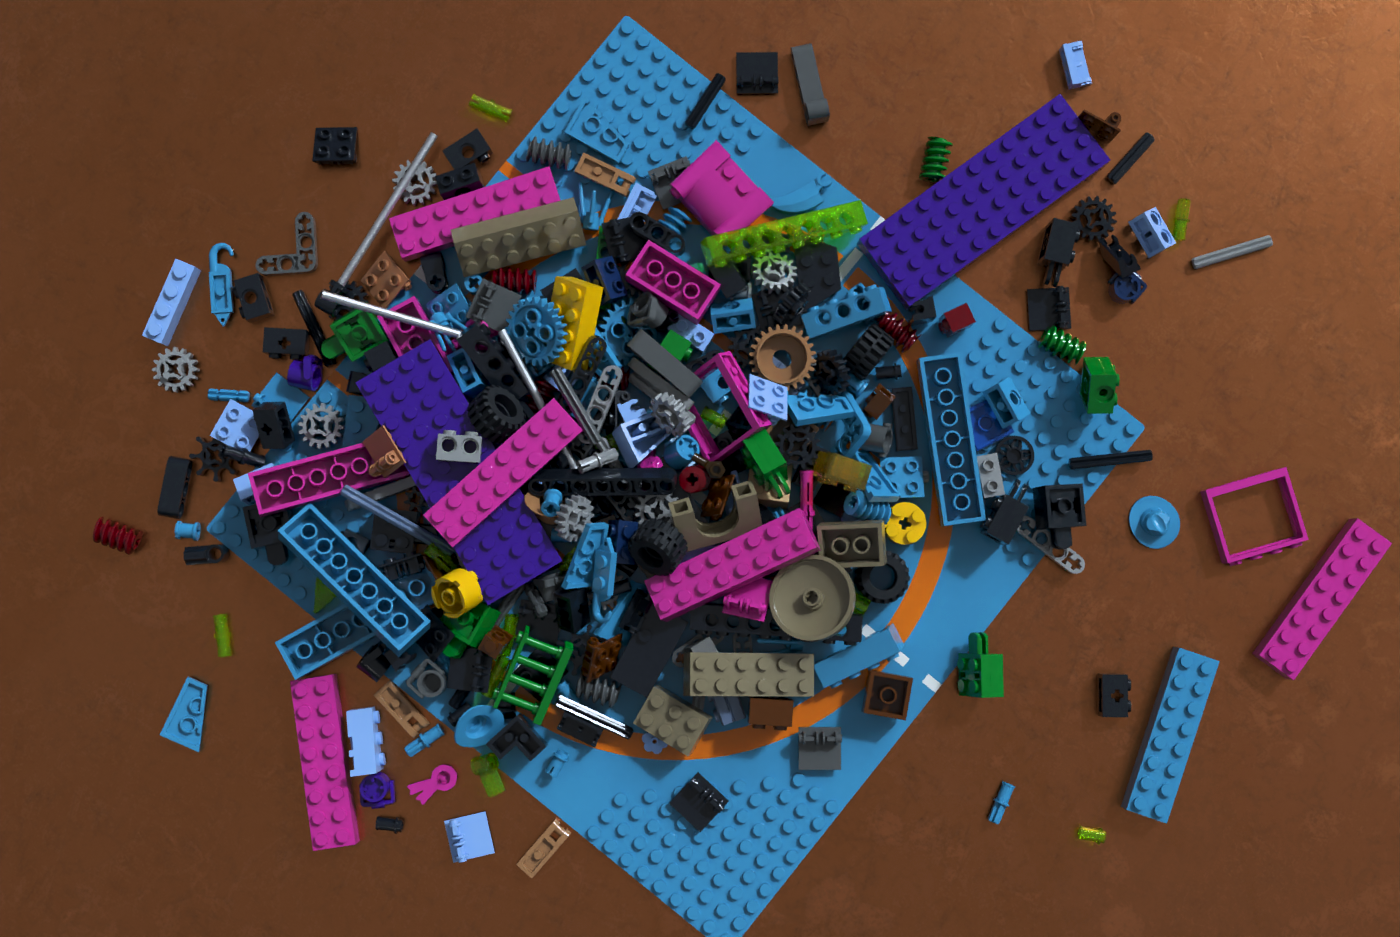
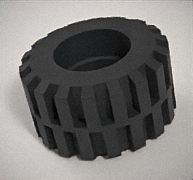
M876 324L870 325L842 360H847L845 365L850 368V372L859 380H863L892 347L894 339Z
M498 385L487 386L469 403L467 408L468 417L471 419L470 422L475 427V430L482 437L496 444L504 443L526 423L525 411L519 400L507 389H503Z
M655 518L646 519L642 522L628 542V551L631 552L630 556L644 570L652 574L655 573L658 576L672 574L686 555L688 547L686 546L687 541L683 539L684 536L676 527Z
M886 551L887 563L885 565L893 570L895 578L892 586L888 589L880 590L872 585L870 573L875 566L857 567L855 571L857 588L862 593V596L869 601L881 604L894 602L899 597H902L905 590L908 589V581H910L909 568L899 555L891 551Z

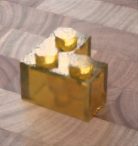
M818 452V459H816L813 468V476L818 477L817 482L837 486V483L844 485L843 489L856 493V490H865L872 468L871 465L834 452Z

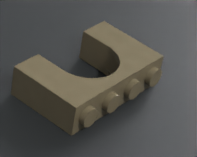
M752 480L731 486L734 502L733 509L724 519L714 523H703L695 519L689 497L668 503L673 527H676L684 536L683 539L687 541V552L732 540L762 526L757 493Z

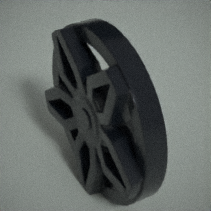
M1020 436L1004 438L998 443L994 452L997 455L998 452L1005 455L999 461L1000 470L1008 475L1025 473L1030 469L1034 461L1032 445ZM1014 439L1011 443V448L1009 447V445L1003 444L1008 440ZM1018 440V447H1014V444ZM1022 442L1027 445L1029 450H1021ZM1000 447L1006 448L1007 452H1003ZM1023 453L1030 454V456L1023 457ZM1030 459L1028 465L1024 468L1022 460ZM1004 460H1007V461H1008V464L1005 465V466H1002V463L1004 462ZM1017 463L1020 464V471L1016 467ZM1012 464L1016 472L1008 471L1005 468L1010 467Z

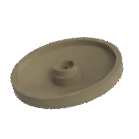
M810 555L782 568L775 576L769 594L770 610L778 626L788 635L807 642L823 641L839 633L852 617L856 602L855 587L847 571L836 561L821 555Z

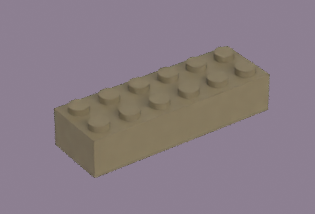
M574 197L451 229L453 243L464 277L586 245Z
M684 653L683 696L814 697V654Z

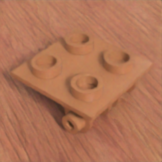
M385 250L360 280L380 306L385 309L402 289L408 291L412 287L411 280L408 279Z
M384 425L363 441L375 462L369 467V474L371 476L378 477L383 475L386 478L406 463L402 452L398 449L391 434Z

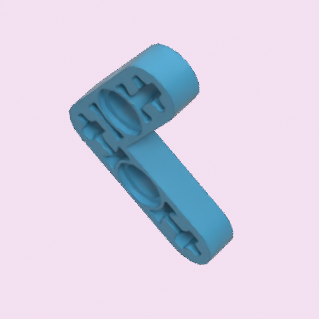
M847 391L834 395L846 397L855 411L852 420L850 418L841 419L847 430L831 448L830 452L832 453L827 462L828 467L834 469H842L871 434L869 422L853 395ZM848 440H850L851 445L850 448L847 450L846 444Z

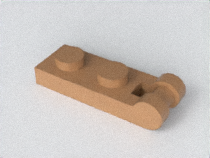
M584 152L574 171L576 174L626 198L630 193L629 188L631 184H634L636 181L634 176ZM618 178L624 180L622 186L616 184Z
M391 680L374 694L375 698L411 737L415 738L419 734L418 731L430 724ZM412 717L417 720L413 726L408 722Z
M557 819L550 824L516 864L531 878L536 875L571 834L568 829L565 830L559 825L560 822ZM553 831L560 836L556 841L550 836Z

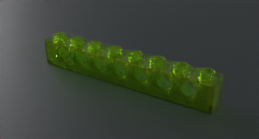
M858 200L705 237L700 244L707 267L714 265L715 268L727 265L729 261L734 260L735 263L743 262L749 256L760 258L765 256L766 252L773 251L776 254L785 251L786 247L790 246L793 249L805 246V243L810 241L812 244L823 242L824 238L827 237L837 239L842 237L843 233L857 234L862 232V228L868 222L862 202ZM839 217L845 220L846 225L840 222ZM820 222L826 224L827 230L821 227ZM801 226L807 229L808 234L802 232ZM782 231L788 234L789 239H785L782 236ZM762 236H766L769 239V244L763 241ZM743 240L750 244V249L744 247ZM723 245L730 248V254L723 250Z

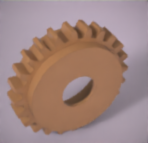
M777 324L775 330L768 327L767 334L761 331V339L755 338L758 344L751 345V349L755 351L749 353V357L754 358L749 362V365L755 366L751 372H757V377L785 386L789 392V386L796 390L798 382L803 386L805 384L803 378H810L807 372L814 371V368L810 365L816 363L815 359H811V356L816 355V351L810 350L814 344L807 343L810 337L806 336L803 338L802 330L796 333L795 326L788 330L787 324H785L783 329H780L779 324ZM785 350L790 354L791 363L787 368L780 369L774 365L772 358L775 352Z

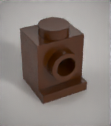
M879 383L874 392L865 400L867 405L863 412L868 417L877 420L896 396Z
M495 625L484 636L478 649L496 660L505 652L513 635Z

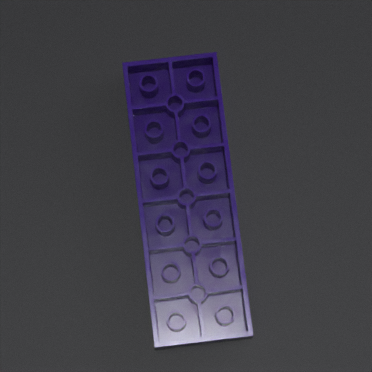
M1059 94L858 240L857 245L907 311L914 302L922 300L1105 167L1110 159L1063 96Z
M431 339L355 382L380 425L385 426L396 446L402 452L406 461L404 465L430 508L480 464L436 460L438 434H443V430H454L456 435H465V431H477L471 424V419L467 414L469 403ZM484 437L482 440L481 462L496 450L493 443ZM446 440L443 443V449L446 452L452 451L455 447L453 440ZM473 441L467 442L464 447L467 453L475 452L477 448L476 443ZM520 488L454 547L467 571L476 573L481 594L488 605L563 561L534 512L526 506L524 495Z

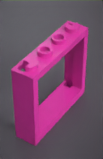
M731 351L718 353L693 373L701 380H704L716 369H719L752 429L720 451L693 404L689 411L696 416V419L688 431L691 437L699 444L702 457L709 461H723L743 446L744 439L772 425L766 414L748 408L749 383Z
M1287 467L1200 491L1222 564L1238 565L1242 563L1241 559L1248 557L1250 560L1263 557L1262 553L1270 552V555L1283 551L1282 547L1290 546V549L1302 546L1303 541L1309 540ZM1277 479L1294 536L1230 555L1212 497Z

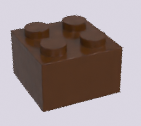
M876 670L868 671L862 712L906 720L913 678Z
M749 696L748 723L752 724V728L765 729L766 725L773 726L774 730H787V727H792L794 701L792 698Z

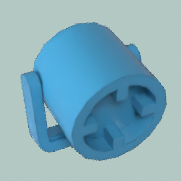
M685 433L681 436L673 437L664 444L666 447L663 453L664 459L671 468L676 470H684L686 467L694 465L695 462L691 460L694 453L701 456L697 441Z

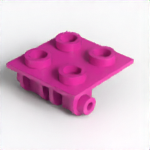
M760 578L724 596L722 613L764 622L773 581Z

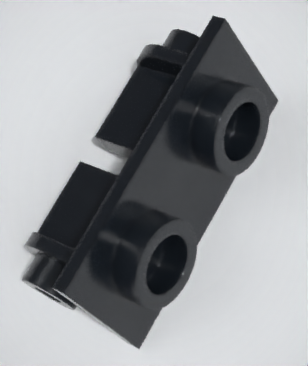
M638 588L636 589L618 627L636 635L637 631H640L639 629L645 619L642 616L644 613H648L653 603L649 593Z

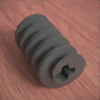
M535 136L530 141L526 161L528 162L532 157V162L537 163L540 158L541 165H545L548 160L549 167H553L556 162L558 169H561L565 164V170L568 171L572 154L570 144H567L562 149L561 142L554 147L553 140L546 145L545 138L538 143Z
M581 671L575 690L576 697L580 698L584 693L586 701L592 696L593 703H596L600 698L602 706L609 701V708H612L617 702L622 684L616 688L615 681H612L608 686L606 678L602 683H599V678L587 683V677L583 678V672Z

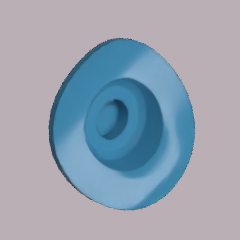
M1145 496L1137 500L1131 507L1129 526L1133 535L1141 544L1149 548L1159 549L1168 546L1175 540L1180 530V518L1176 509L1167 500L1158 496Z
M478 705L468 709L457 722L454 732L455 742L462 747L485 745L502 730L504 725L503 714L500 710L490 705Z

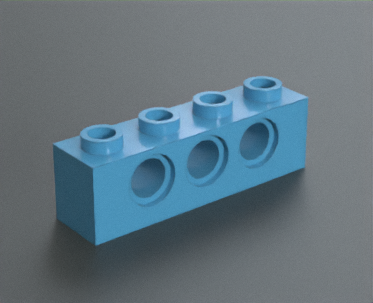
M876 284L864 288L865 292L857 294V292H852L845 295L846 299L838 301V299L827 301L826 306L819 308V306L808 308L807 313L802 314L801 317L807 335L810 337L809 339H817L892 312L884 287H877ZM865 298L869 302V306L866 310H864L861 306V303ZM844 306L849 308V314L846 317L842 314ZM825 313L830 315V321L827 324L823 321Z

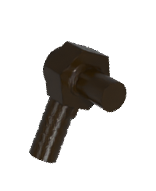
M694 453L691 458L692 461L706 469L710 478H721L725 472L721 461H709L697 453Z

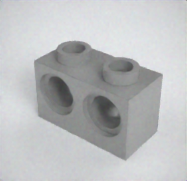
M443 430V434H438L436 460L481 463L483 437L478 436V432L465 431V435H456L454 430ZM446 440H453L455 443L454 449L450 452H446L443 449V443ZM469 441H473L477 445L476 451L473 453L465 451V444Z
M997 453L977 456L983 499L1005 495Z

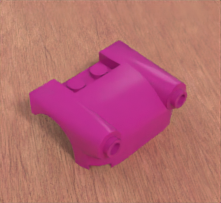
M716 140L669 184L671 187L669 191L674 198L680 199L689 212L713 236V240L719 246L724 245L727 247L731 242L738 239L774 202L760 187L758 188L730 158L731 155Z

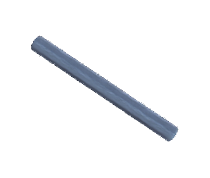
M348 485L343 486L340 492L343 497L443 554L452 556L454 553V547L448 542Z

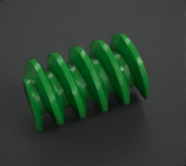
M927 137L930 140L926 143L928 149L924 151L927 157H924L922 160L925 165L921 166L920 170L923 173L919 175V178L926 182L937 183L939 179L945 177V175L941 174V171H947L948 168L942 164L949 163V159L945 158L944 155L951 154V151L947 150L946 147H952L953 143L939 137Z
M1053 325L1050 328L1048 326L1043 332L1038 347L1040 348L1043 344H1046V352L1053 348L1052 355L1055 356L1058 352H1061L1060 359L1067 355V363L1075 359L1076 365L1086 350V342L1081 341L1079 343V338L1077 337L1071 340V334L1067 333L1064 336V331L1062 329L1057 331V327Z

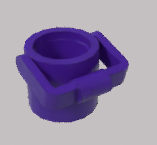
M310 354L304 356L303 361L293 360L287 374L288 385L309 391H316L320 382L323 380L322 359Z
M385 773L369 774L359 785L360 803L363 807L377 809L385 808V805L395 803L394 780H390ZM389 791H390V792H391V800H384L383 798H384V797L389 793Z

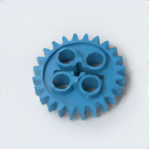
M531 296L519 300V304L513 305L514 310L508 312L512 318L506 319L510 326L505 327V329L510 331L509 336L516 350L520 353L521 359H525V364L532 363L533 366H542L554 362L555 358L560 357L559 352L564 351L561 345L567 343L563 339V336L568 335L567 332L563 331L567 324L561 322L564 315L558 316L560 308L553 309L554 302L547 303V298L541 299L540 296Z
M628 297L627 303L620 299L619 306L612 303L613 310L606 308L605 310L608 315H601L604 323L598 324L599 327L603 328V331L599 332L619 362L622 359L623 365L626 366L633 357L643 363V360L631 350L625 351L624 345L633 336L629 335L630 330L623 323L621 317L624 316L625 321H628L629 309L633 305V299ZM616 324H620L621 331L617 334H614V326ZM628 325L634 329L632 331L634 335L640 329L643 331L648 329L649 336L656 342L664 340V337L660 335L661 331H657L655 328L651 329L647 325L640 327Z

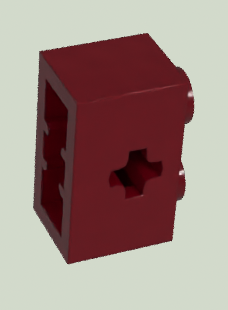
M965 303L944 313L939 318L938 327L941 333L946 334L948 338L970 328L976 321L968 304Z

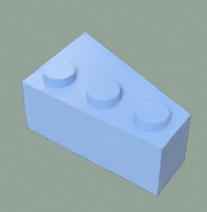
M651 413L620 424L612 432L628 468H634L670 435L667 434L665 428L663 430L660 429L658 423H655L656 418L651 416Z
M375 706L346 711L347 731L351 743L349 757L353 758L354 770H350V776L378 773L386 765L385 754L381 753L380 744H383L382 732H378L377 723H380L379 711H376Z

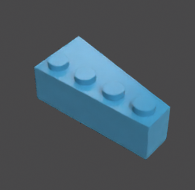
M892 623L884 631H876L866 637L865 640L857 642V645H849L845 650L841 649L815 662L814 669L823 687L830 686L832 689L841 685L842 679L849 677L851 680L861 675L860 671L868 668L870 671L880 666L879 662L884 659L891 661L899 657L898 653L905 645L894 623Z

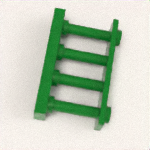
M526 625L523 632H518L515 643L518 645L499 688L495 687L491 699L494 700L493 708L496 709L500 700L531 711L533 723L541 725L573 652V643L565 641L563 647L552 646L529 637L530 627ZM524 644L554 655L557 659L555 666H548L520 655ZM516 663L547 674V677H549L547 684L543 683L541 685L512 674ZM508 682L538 692L539 696H541L539 703H531L505 693Z

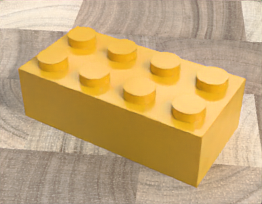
M555 277L551 302H554L553 309L560 308L558 316L564 315L561 322L567 324L563 331L567 332L568 335L563 336V339L567 341L566 344L561 345L564 351L559 352L560 357L555 358L554 362H551L552 364L568 370L573 369L587 339L595 333L604 287L575 277ZM589 359L582 362L581 368L583 370H588Z

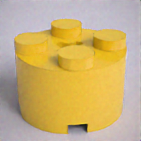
M901 502L891 506V516L885 525V536L889 541L898 545H908L917 542L923 536L926 529L924 512L918 506L909 502ZM905 518L909 526L901 529L902 525L899 524V521Z
M457 568L435 581L436 583L431 589L432 599L438 609L442 608L446 612L444 613L445 616L458 618L483 601L476 573Z

